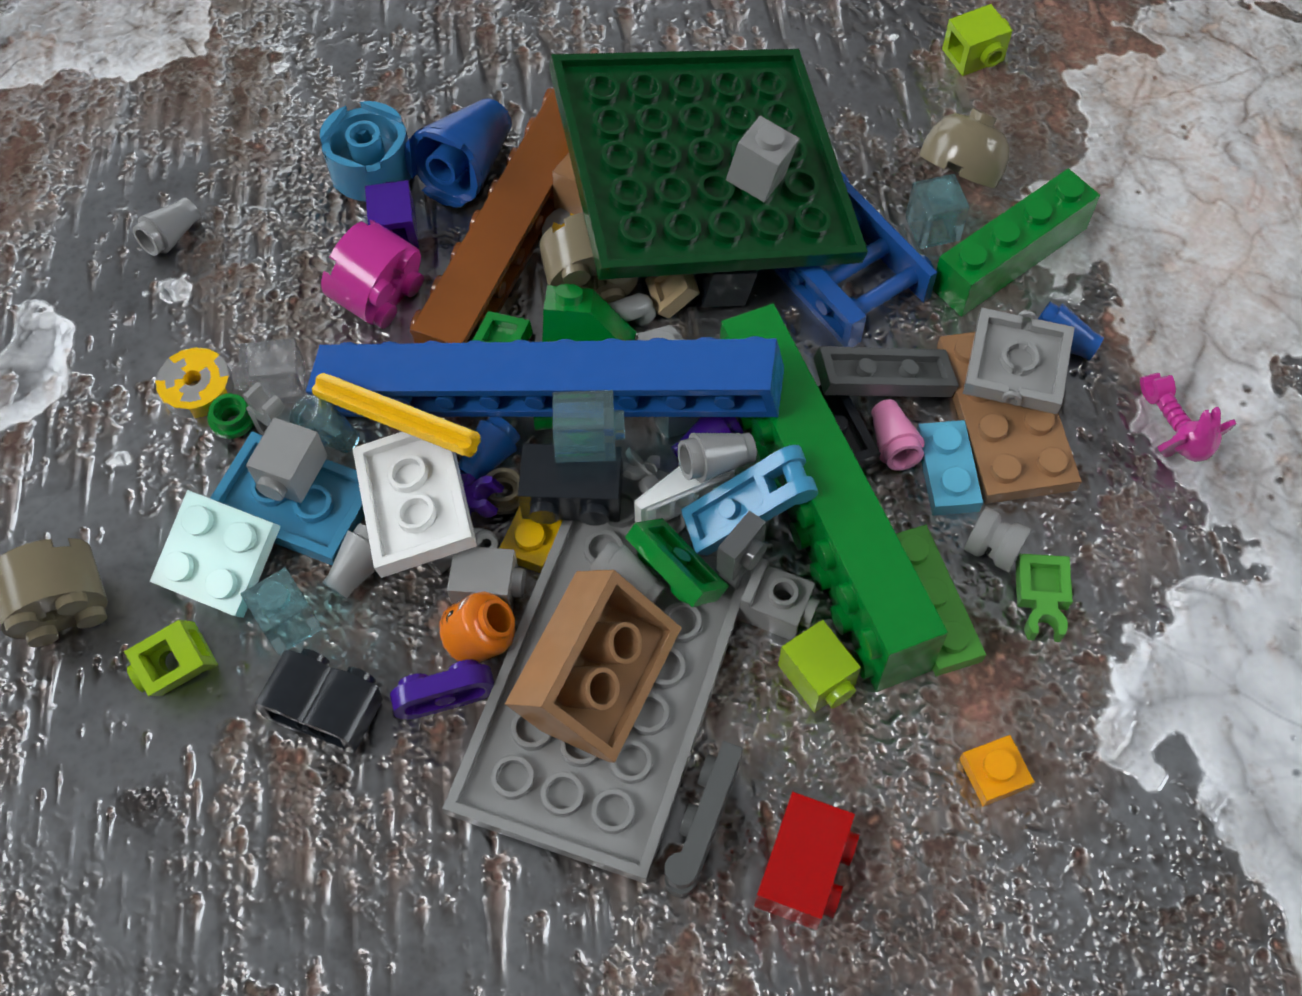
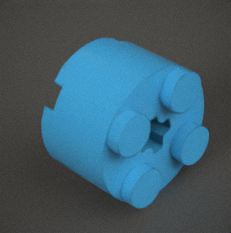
M375 101L360 102L361 108L347 111L346 106L337 109L328 116L320 130L321 148L333 186L343 195L359 201H366L365 186L405 180L409 182L411 179L407 171L404 152L405 143L409 139L402 118L392 107Z

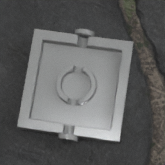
M981 307L963 394L1058 414L1063 401L1075 327L1039 320L1032 311L1025 310L1015 315ZM1024 317L1031 318V322L1029 323L1023 322L1022 320Z

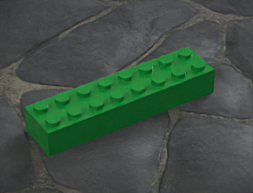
M773 303L722 320L720 339H746L752 336H759L765 339L777 338L784 364L778 417L735 418L742 430H747L754 438L757 450L755 464L783 447L799 445L802 448L806 459L803 468L806 475L814 479L818 495L806 503L794 505L786 510L792 521L789 523L790 533L799 550L805 548L812 562L810 564V573L813 582L816 583L815 586L820 592L826 590L833 604L830 611L838 632L841 635L847 633L855 649L852 651V657L861 667L859 675L863 679L869 678L875 691L879 692L930 672L948 631L777 308ZM784 474L774 479L777 488L787 484Z

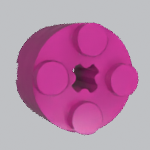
M370 220V225L361 221L352 226L334 247L329 258L336 263L331 275L325 271L323 272L321 289L326 297L368 324L385 329L396 316V305L405 295L409 298L416 295L423 284L424 275L418 272L421 253L417 247L376 221Z

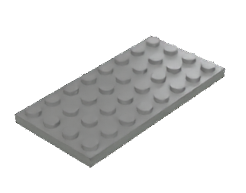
M623 462V471L631 465ZM623 476L620 522H607L604 525L592 526L581 521H562L517 628L512 645L509 647L442 809L445 815L647 884L739 616L741 598L754 569L746 570L738 589L729 585L718 601L691 607L674 596L670 590V584L655 569L644 564L658 578L659 582L666 586L665 591L655 605L682 628L615 763L607 762L541 732L505 705L507 698L576 571H589L597 556L610 541L615 542L620 547L626 544L637 556V550L625 536L635 524L634 502L643 493L632 486L634 480ZM681 514L667 520L666 522L695 551L683 515ZM772 519L766 521L764 540ZM718 550L708 556L698 554L718 575L720 574L716 570Z

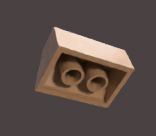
M615 570L576 571L507 698L505 705L541 732L607 762L615 763L682 627Z

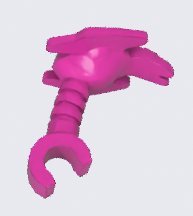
M1153 373L1140 377V387L1143 396L1150 404H1157L1167 422L1176 432L1170 440L1157 446L1160 453L1166 458L1178 452L1190 461H1205L1218 450L1222 435L1226 434L1237 424L1235 419L1221 424V410L1219 407L1213 408L1211 413L1209 410H1205L1198 421H1191L1175 397L1176 386L1172 375L1161 377L1160 373Z

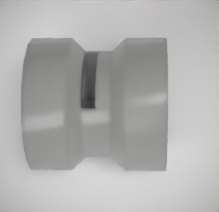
M986 507L972 530L964 550L977 557L984 554L989 555L988 557L993 559L996 567L1009 573L1032 529L1019 522L1014 524L1004 523L999 512Z

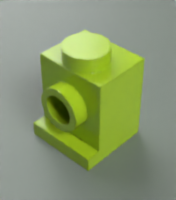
M177 620L124 651L131 664L127 666L129 678L140 692L144 693L146 691L148 696H163L204 671L218 666L216 659L196 623L193 621ZM171 652H173L179 663L177 668L172 671L167 668L165 663L166 657Z

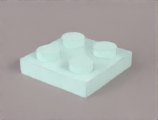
M187 490L150 582L230 615L244 618L281 526Z

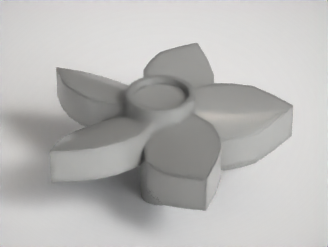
M630 447L625 452L631 466H628L621 475L634 480L632 486L635 489H639L643 494L668 475L663 470H660V456L651 455L644 462Z

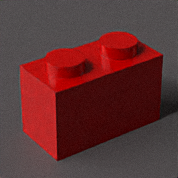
M792 791L757 893L754 907L816 931L823 915L833 919L844 887L834 883V879L840 863L850 866L860 834L850 831L855 814Z

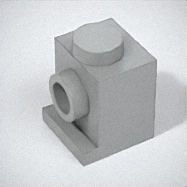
M761 558L755 566L741 598L739 620L792 640L798 635L801 625L810 628L820 604L819 599L813 598L816 583L769 566V561ZM775 595H777V596H779V597H782V598H784V599H787V600H786V601L779 600V599H777V598L775 597Z

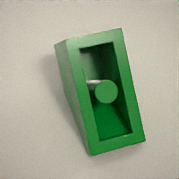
M575 284L547 285L543 309L542 342H553L561 339H571L574 341H603L608 338L622 341L635 340L636 331L594 289L581 288Z

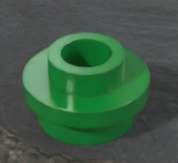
M228 393L217 397L211 403L207 421L214 434L221 438L234 439L243 436L253 427L254 423L246 409L249 405L243 397ZM237 416L235 419L227 421L230 417Z

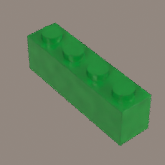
M1069 168L942 254L939 257L936 268L937 275L933 291L956 313L963 317L1086 230L1100 194Z

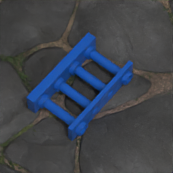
M841 171L864 242L868 245L866 246L868 253L863 263L839 264L829 269L821 268L820 266L776 268L773 270L844 347H853L862 340L866 321L865 314L908 288L923 303L931 298L937 271L934 269L931 261L926 256L920 255L850 184L847 176ZM879 259L896 274L857 299L849 298L837 285Z

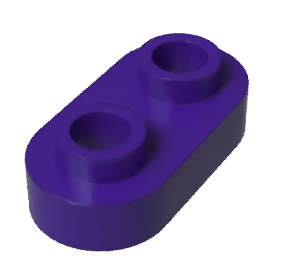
M473 659L456 662L447 671L429 676L423 673L408 675L398 682V686L390 692L394 716L399 719H417L481 701L489 697L494 686V679L491 668L488 665L479 664L478 661Z

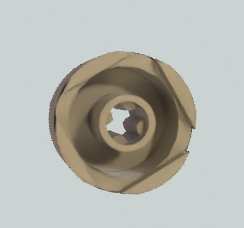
M583 213L564 218L565 226L554 233L551 226L543 234L539 247L548 285L575 284L581 288L594 289L607 303L626 298L636 286L638 277L598 279Z
M68 538L70 546L54 547L52 539H45L21 545L0 555V627L3 634L12 638L26 639L28 647H42L59 639V631L75 625L78 628H91L103 623L107 619L105 608L107 607L108 600L91 546L81 539Z

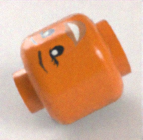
M486 591L473 593L453 603L443 612L439 622L440 637L444 648L458 662L473 659L482 663L504 653L512 645L515 636V617L509 605L497 595Z

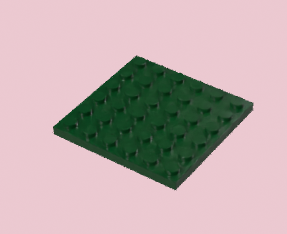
M799 49L551 54L549 70L599 280L863 263L868 251ZM759 116L800 138L786 175L765 203L726 180L738 142Z

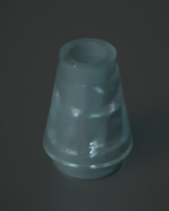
M306 395L300 398L291 410L290 423L318 432L323 446L338 450L341 453H348L358 444L359 431L353 427L333 404L321 400L315 395Z

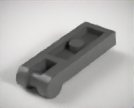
M723 741L717 757L708 754L698 780V785L705 787L699 806L689 803L679 830V834L687 837L681 852L672 854L665 862V886L668 892L675 897H687L693 893L697 886L741 766L743 747Z

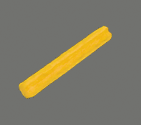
M326 373L319 374L316 377L315 385L312 387V393L316 398L462 456H474L481 441L480 434L474 430Z

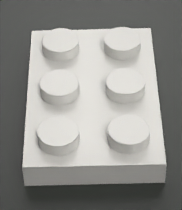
M404 432L352 448L373 565L381 578L477 546L455 452Z

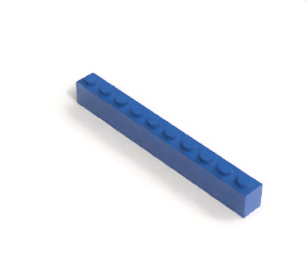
M752 336L746 339L701 337L697 340L652 338L650 340L622 341L608 338L603 341L561 339L553 342H530L527 340H514L512 342L472 340L468 343L427 341L425 343L407 344L391 341L383 342L382 344L343 342L334 345H319L306 393L321 412L328 417L364 416L316 398L312 393V387L315 385L316 377L321 373L340 378L437 417H778L784 364L777 338L765 339L759 336Z

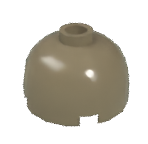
M973 108L970 115L953 113L943 117L934 124L924 140L919 155L942 169L947 167L959 173L958 176L986 187L995 188L1002 179L1009 161V144L1005 135L994 127L997 118Z

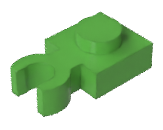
M1019 553L1015 561L1017 607L1032 608V612L1024 627L1026 638L1028 640H1035L1039 633L1038 623L1043 622L1053 628L1054 642H1061L1067 632L1068 622L1060 610H1068L1073 602L1070 557Z

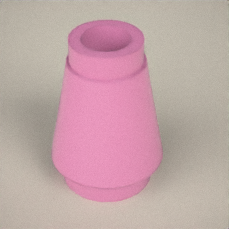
M889 399L877 403L872 408L871 414L877 448L881 453L880 460L887 464L890 469L896 471L906 470L915 466L924 456L923 447L925 441L895 400Z

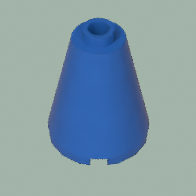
M486 98L417 130L405 143L404 149L407 171L412 179L417 175L425 185L422 191L442 205L457 208L475 199L480 193L511 130L512 121L508 111L496 100Z

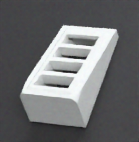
M679 466L635 500V522L659 518L667 521L681 515V509L735 476V471L731 470L700 483L697 479L687 480Z

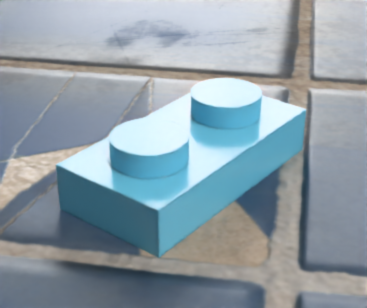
M965 420L918 424L917 431L925 441L923 447L924 456L921 463L932 516L980 512L983 499Z

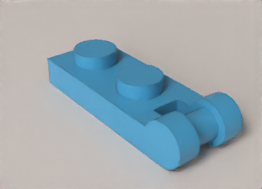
M789 445L779 449L681 509L696 554L708 556L717 551L720 544L748 511H751L764 521H768L790 507L806 503L818 495L814 479L811 476H807L803 468L806 459L799 445ZM784 474L787 484L777 488L774 479Z

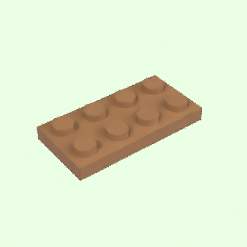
M975 332L940 336L937 349L947 351L959 385L952 395L958 419L965 420L984 504L1077 491L1082 481L1059 413L1053 414L963 394Z

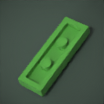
M927 524L896 533L948 631L932 668L935 677L983 662L986 656L984 648Z

